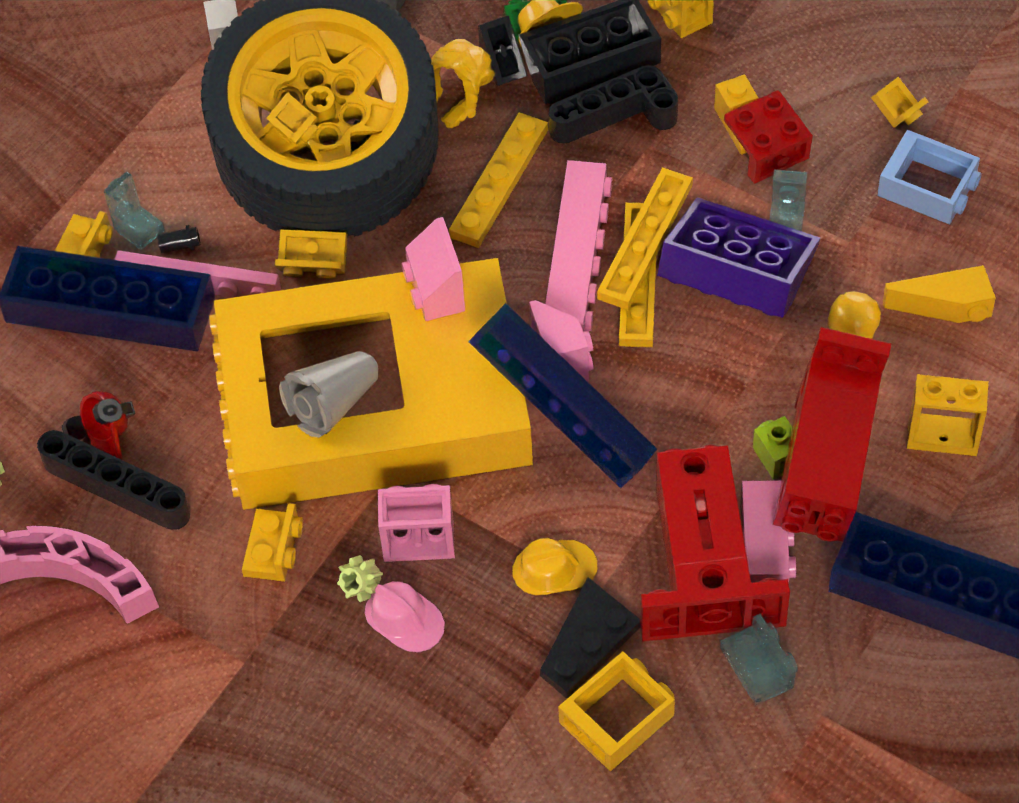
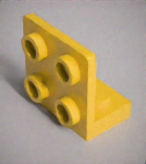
M647 0L650 7L654 10L657 9L663 16L666 26L669 29H673L680 38L686 37L713 23L714 0Z

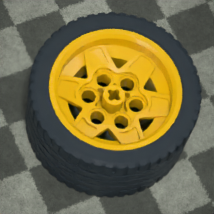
M259 0L254 3L252 8L248 7L241 12L242 15L235 17L231 21V25L223 30L221 38H217L214 43V50H211L208 55V62L205 63L204 76H202L201 106L218 173L223 184L226 185L230 196L234 197L235 202L240 207H243L250 217L254 216L256 221L262 225L266 224L268 228L274 231L282 229L346 232L348 238L351 235H354V237L362 235L364 231L370 232L377 229L376 226H383L389 222L390 218L398 216L403 208L406 209L412 203L411 200L419 195L420 188L425 186L428 180L427 176L432 172L433 163L437 155L436 150L438 149L439 134L434 70L429 52H427L426 46L415 28H411V23L406 18H402L401 13L396 9H391L389 4L384 1L379 2L378 0ZM313 82H319V83H321V85L314 86V87H309V86H308L309 84H311V83H313ZM372 85L379 94L380 99L366 95ZM343 90L352 91L350 95L346 96L339 94ZM288 92L319 118L315 124L319 129L307 143L302 140L299 144H295L271 122L263 128L261 124L262 110L265 109L271 112ZM353 118L361 120L359 123L354 125L346 123L348 120ZM367 135H371L363 145L351 152V142L361 141ZM331 139L337 141L332 145L322 144L324 141ZM311 150L316 160L299 158L290 153L301 155Z

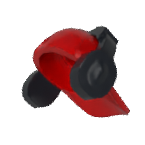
M94 391L83 397L80 403V416H74L64 421L62 431L78 440L88 436L93 447L123 460L119 437L127 429L128 418L136 413L132 401L121 403L111 393Z

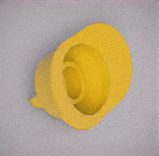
M531 0L518 15V24L521 29L520 34L580 14L583 11L582 4L569 2L559 5L555 0Z
M537 539L531 542L516 557L513 564V578L516 585L525 593L535 596L582 588L587 578L589 577L593 580L597 573V558L594 552L587 545L575 540Z

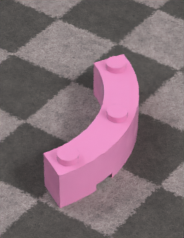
M26 526L27 530L7 533L0 530V584L30 577H54L73 581L102 595L117 609L127 624L159 608L152 588L132 562L124 559L120 554L113 551L108 544L94 537L69 529L48 526Z

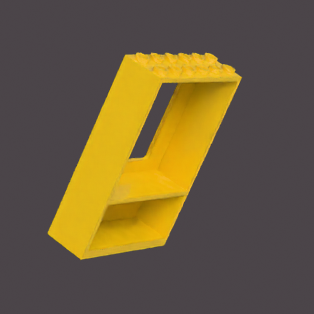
M498 258L460 263L465 311L425 321L421 309L415 310L410 292L411 289L415 288L413 282H406L403 272L214 300L215 314L209 315L211 332L214 335V343L212 345L215 363H217L218 368L216 379L218 390L221 394L219 405L225 427L223 429L225 449L228 453L226 464L229 480L231 479L233 497H240L243 510L533 465L531 426ZM387 319L391 320L404 399L403 408L341 418L327 434L320 438L309 436L297 425L279 428L272 426L261 346L262 338Z

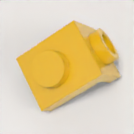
M899 77L871 97L893 128L903 121L910 125L923 115L920 108L928 103L925 97L917 102Z
M288 92L266 117L267 120L281 130L295 144H299L302 140L307 143L319 129L315 125L319 118Z

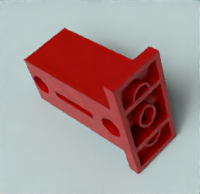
M824 327L820 328L795 400L794 408L796 412L773 525L782 527V529L791 533L804 532L816 535L824 541L832 542L837 540L843 542L857 510L881 377L890 355L891 343Z
M705 445L701 448L686 450L673 448L665 452H657L656 493L671 591L658 589L648 594H641L640 630L642 642L786 627L790 598L788 579L765 578L759 582L751 583L728 445Z

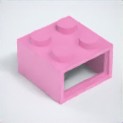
M428 484L424 487L405 488L403 486H392L388 489H378V527L384 562L455 558L454 520L450 485ZM434 530L441 531L439 535L430 534ZM398 532L406 533L403 537L395 536Z

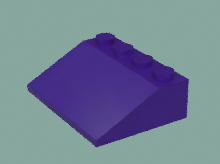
M697 197L663 242L657 276L668 279L674 284H683L698 289L704 294L716 295L728 299L734 304L746 305L761 310L767 315L783 318L795 299L819 245L820 237Z

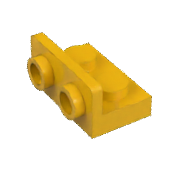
M99 211L96 219L73 214L48 263L51 273L87 281L91 271L95 270L99 264L100 253L104 245L109 244L112 238L113 227L109 223L107 212Z
M288 503L286 512L256 509L242 566L243 577L285 582L288 569H293L295 564L296 548H293L294 540L301 537L303 518L298 517L296 504Z

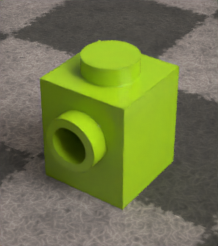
M785 416L775 421H765L757 429H754L753 449L773 480L783 476L792 432V426Z

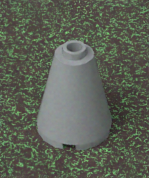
M358 351L292 371L284 376L285 380L280 382L279 385L280 396L285 410L289 416L296 414L302 422L297 426L311 437L320 438L327 434L377 381L378 364L371 355Z

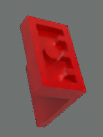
M774 91L724 115L725 123L749 155L747 175L754 184L810 158L813 135L780 91Z

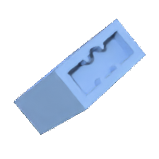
M907 130L880 175L877 196L950 225L956 213L960 215L963 213L969 197L966 195L969 190L975 191L982 175L981 172H978L980 158ZM914 160L961 179L951 199L903 181L902 178L912 161Z

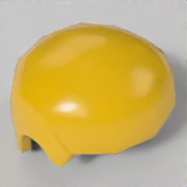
M850 291L840 294L831 306L828 316V327L832 330L872 339L880 324L881 311L876 300L865 293Z

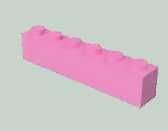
M567 160L545 304L579 319L582 330L585 332L592 331L593 311L588 310L589 303H596L597 284L592 282L593 276L600 275L601 257L596 256L597 249L603 250L605 230H601L600 226L601 223H607L609 204L604 203V198L611 197L612 177H607V166L605 163Z

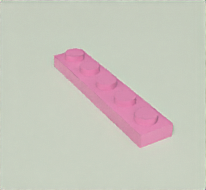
M117 251L114 260L119 280L130 284L141 283L154 285L162 289L174 288L187 290L195 294L220 295L224 298L281 290L279 275L125 251Z

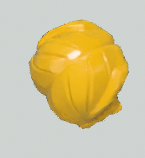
M456 39L444 47H440L431 58L437 102L443 92L439 74L441 67L453 69L459 79L463 81L465 98L441 118V121L445 123L447 128L456 127L467 116L468 118H473L476 115V103L478 102L480 86L490 83L495 76V72L491 68L490 55L484 49L474 46L465 39Z

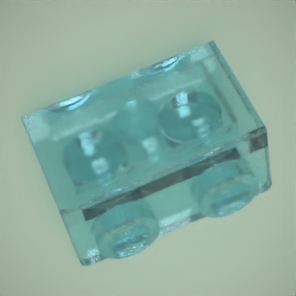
M761 614L753 617L751 627L720 641V649L755 706L794 688L795 676L798 671L792 654L784 652L781 648L779 635L775 627L770 622L766 624Z

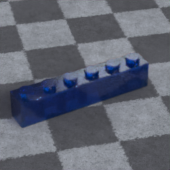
M506 303L469 340V343L620 488L631 480L657 451V448Z

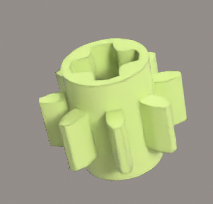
M361 555L349 559L348 564L339 566L341 574L337 584L346 593V598L357 595L359 602L371 599V594L375 593V588L380 583L383 572H380L379 568L375 565V559L363 562Z

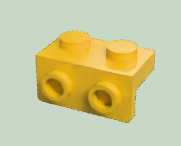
M280 229L278 259H275V267L279 271H283L284 276L303 277V272H316V277L333 279L336 278V273L345 274L347 233Z

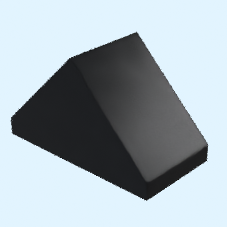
M509 15L478 25L479 47L490 55L491 68L495 72L493 80L496 85L500 86L527 76Z

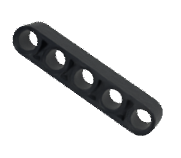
M51 430L40 436L37 448L43 465L49 473L166 529L177 530L189 522V506L186 495L180 487L61 431ZM142 492H148L144 495H138ZM171 506H177V507L174 508V509H169V510L167 509V508H169V507H171Z

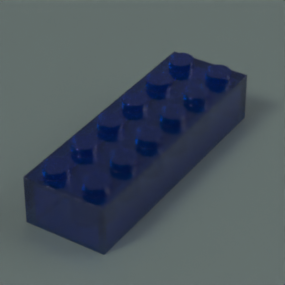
M17 246L0 291V308L6 323L197 352L199 351L215 300L210 274Z
M858 512L855 513L831 570L829 592L1019 659V568Z

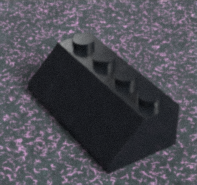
M618 0L519 35L532 81L545 104L592 88L642 66H655L661 63V37L639 0Z

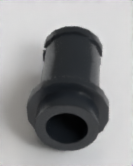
M186 225V229L157 234L161 254L187 248L193 251L196 246H201L197 226L191 227Z

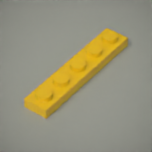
M520 112L517 114L449 228L450 238L476 248L480 247L546 135L548 122Z
M662 167L597 291L598 300L629 310L693 186V177Z
M643 203L625 204L624 239ZM656 257L629 310L620 307L619 346L653 347Z

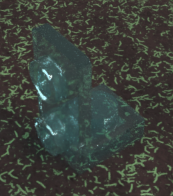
M774 170L770 221L802 231L807 172ZM768 229V232L784 236L798 243L801 241L800 238Z
M127 171L119 178L110 182L104 190L114 230L138 249L142 250L157 237L158 233L165 231L163 223L140 206L132 174Z

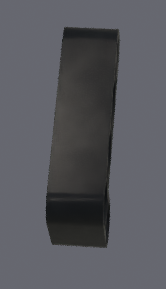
M642 66L554 103L549 108V134L555 142L570 143L643 112L654 128L659 130L671 129L675 126L678 119V95L657 67Z

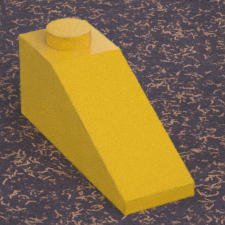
M982 265L885 283L883 306L886 309L956 323L979 322L992 317L996 297L985 267Z

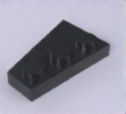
M588 577L540 669V677L565 698H569L640 629V619Z

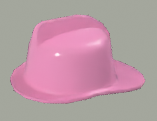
M395 581L383 586L378 584L375 588V593L371 595V599L366 603L365 616L368 624L403 650L409 652L429 650L439 643L444 634L445 622L442 613L433 603L416 592L409 584Z

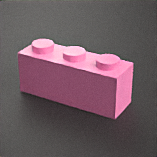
M742 481V532L751 583L759 582L765 578L788 579V582L789 578H796V557L789 556L788 547L794 546V533L787 532L782 527L773 525L781 481Z

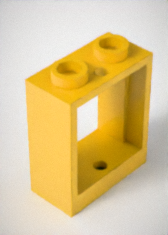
M917 374L909 417L907 449L977 456L987 413L989 381ZM947 401H954L955 403L950 404ZM922 408L970 412L973 414L971 419L923 414L921 410ZM945 437L947 438V441L943 442L940 440V438Z
M622 651L558 706L559 723L611 772L674 716L675 697L666 684L663 682L657 683L649 676L647 668L637 658L631 659ZM623 679L655 710L620 741L616 742L585 711Z

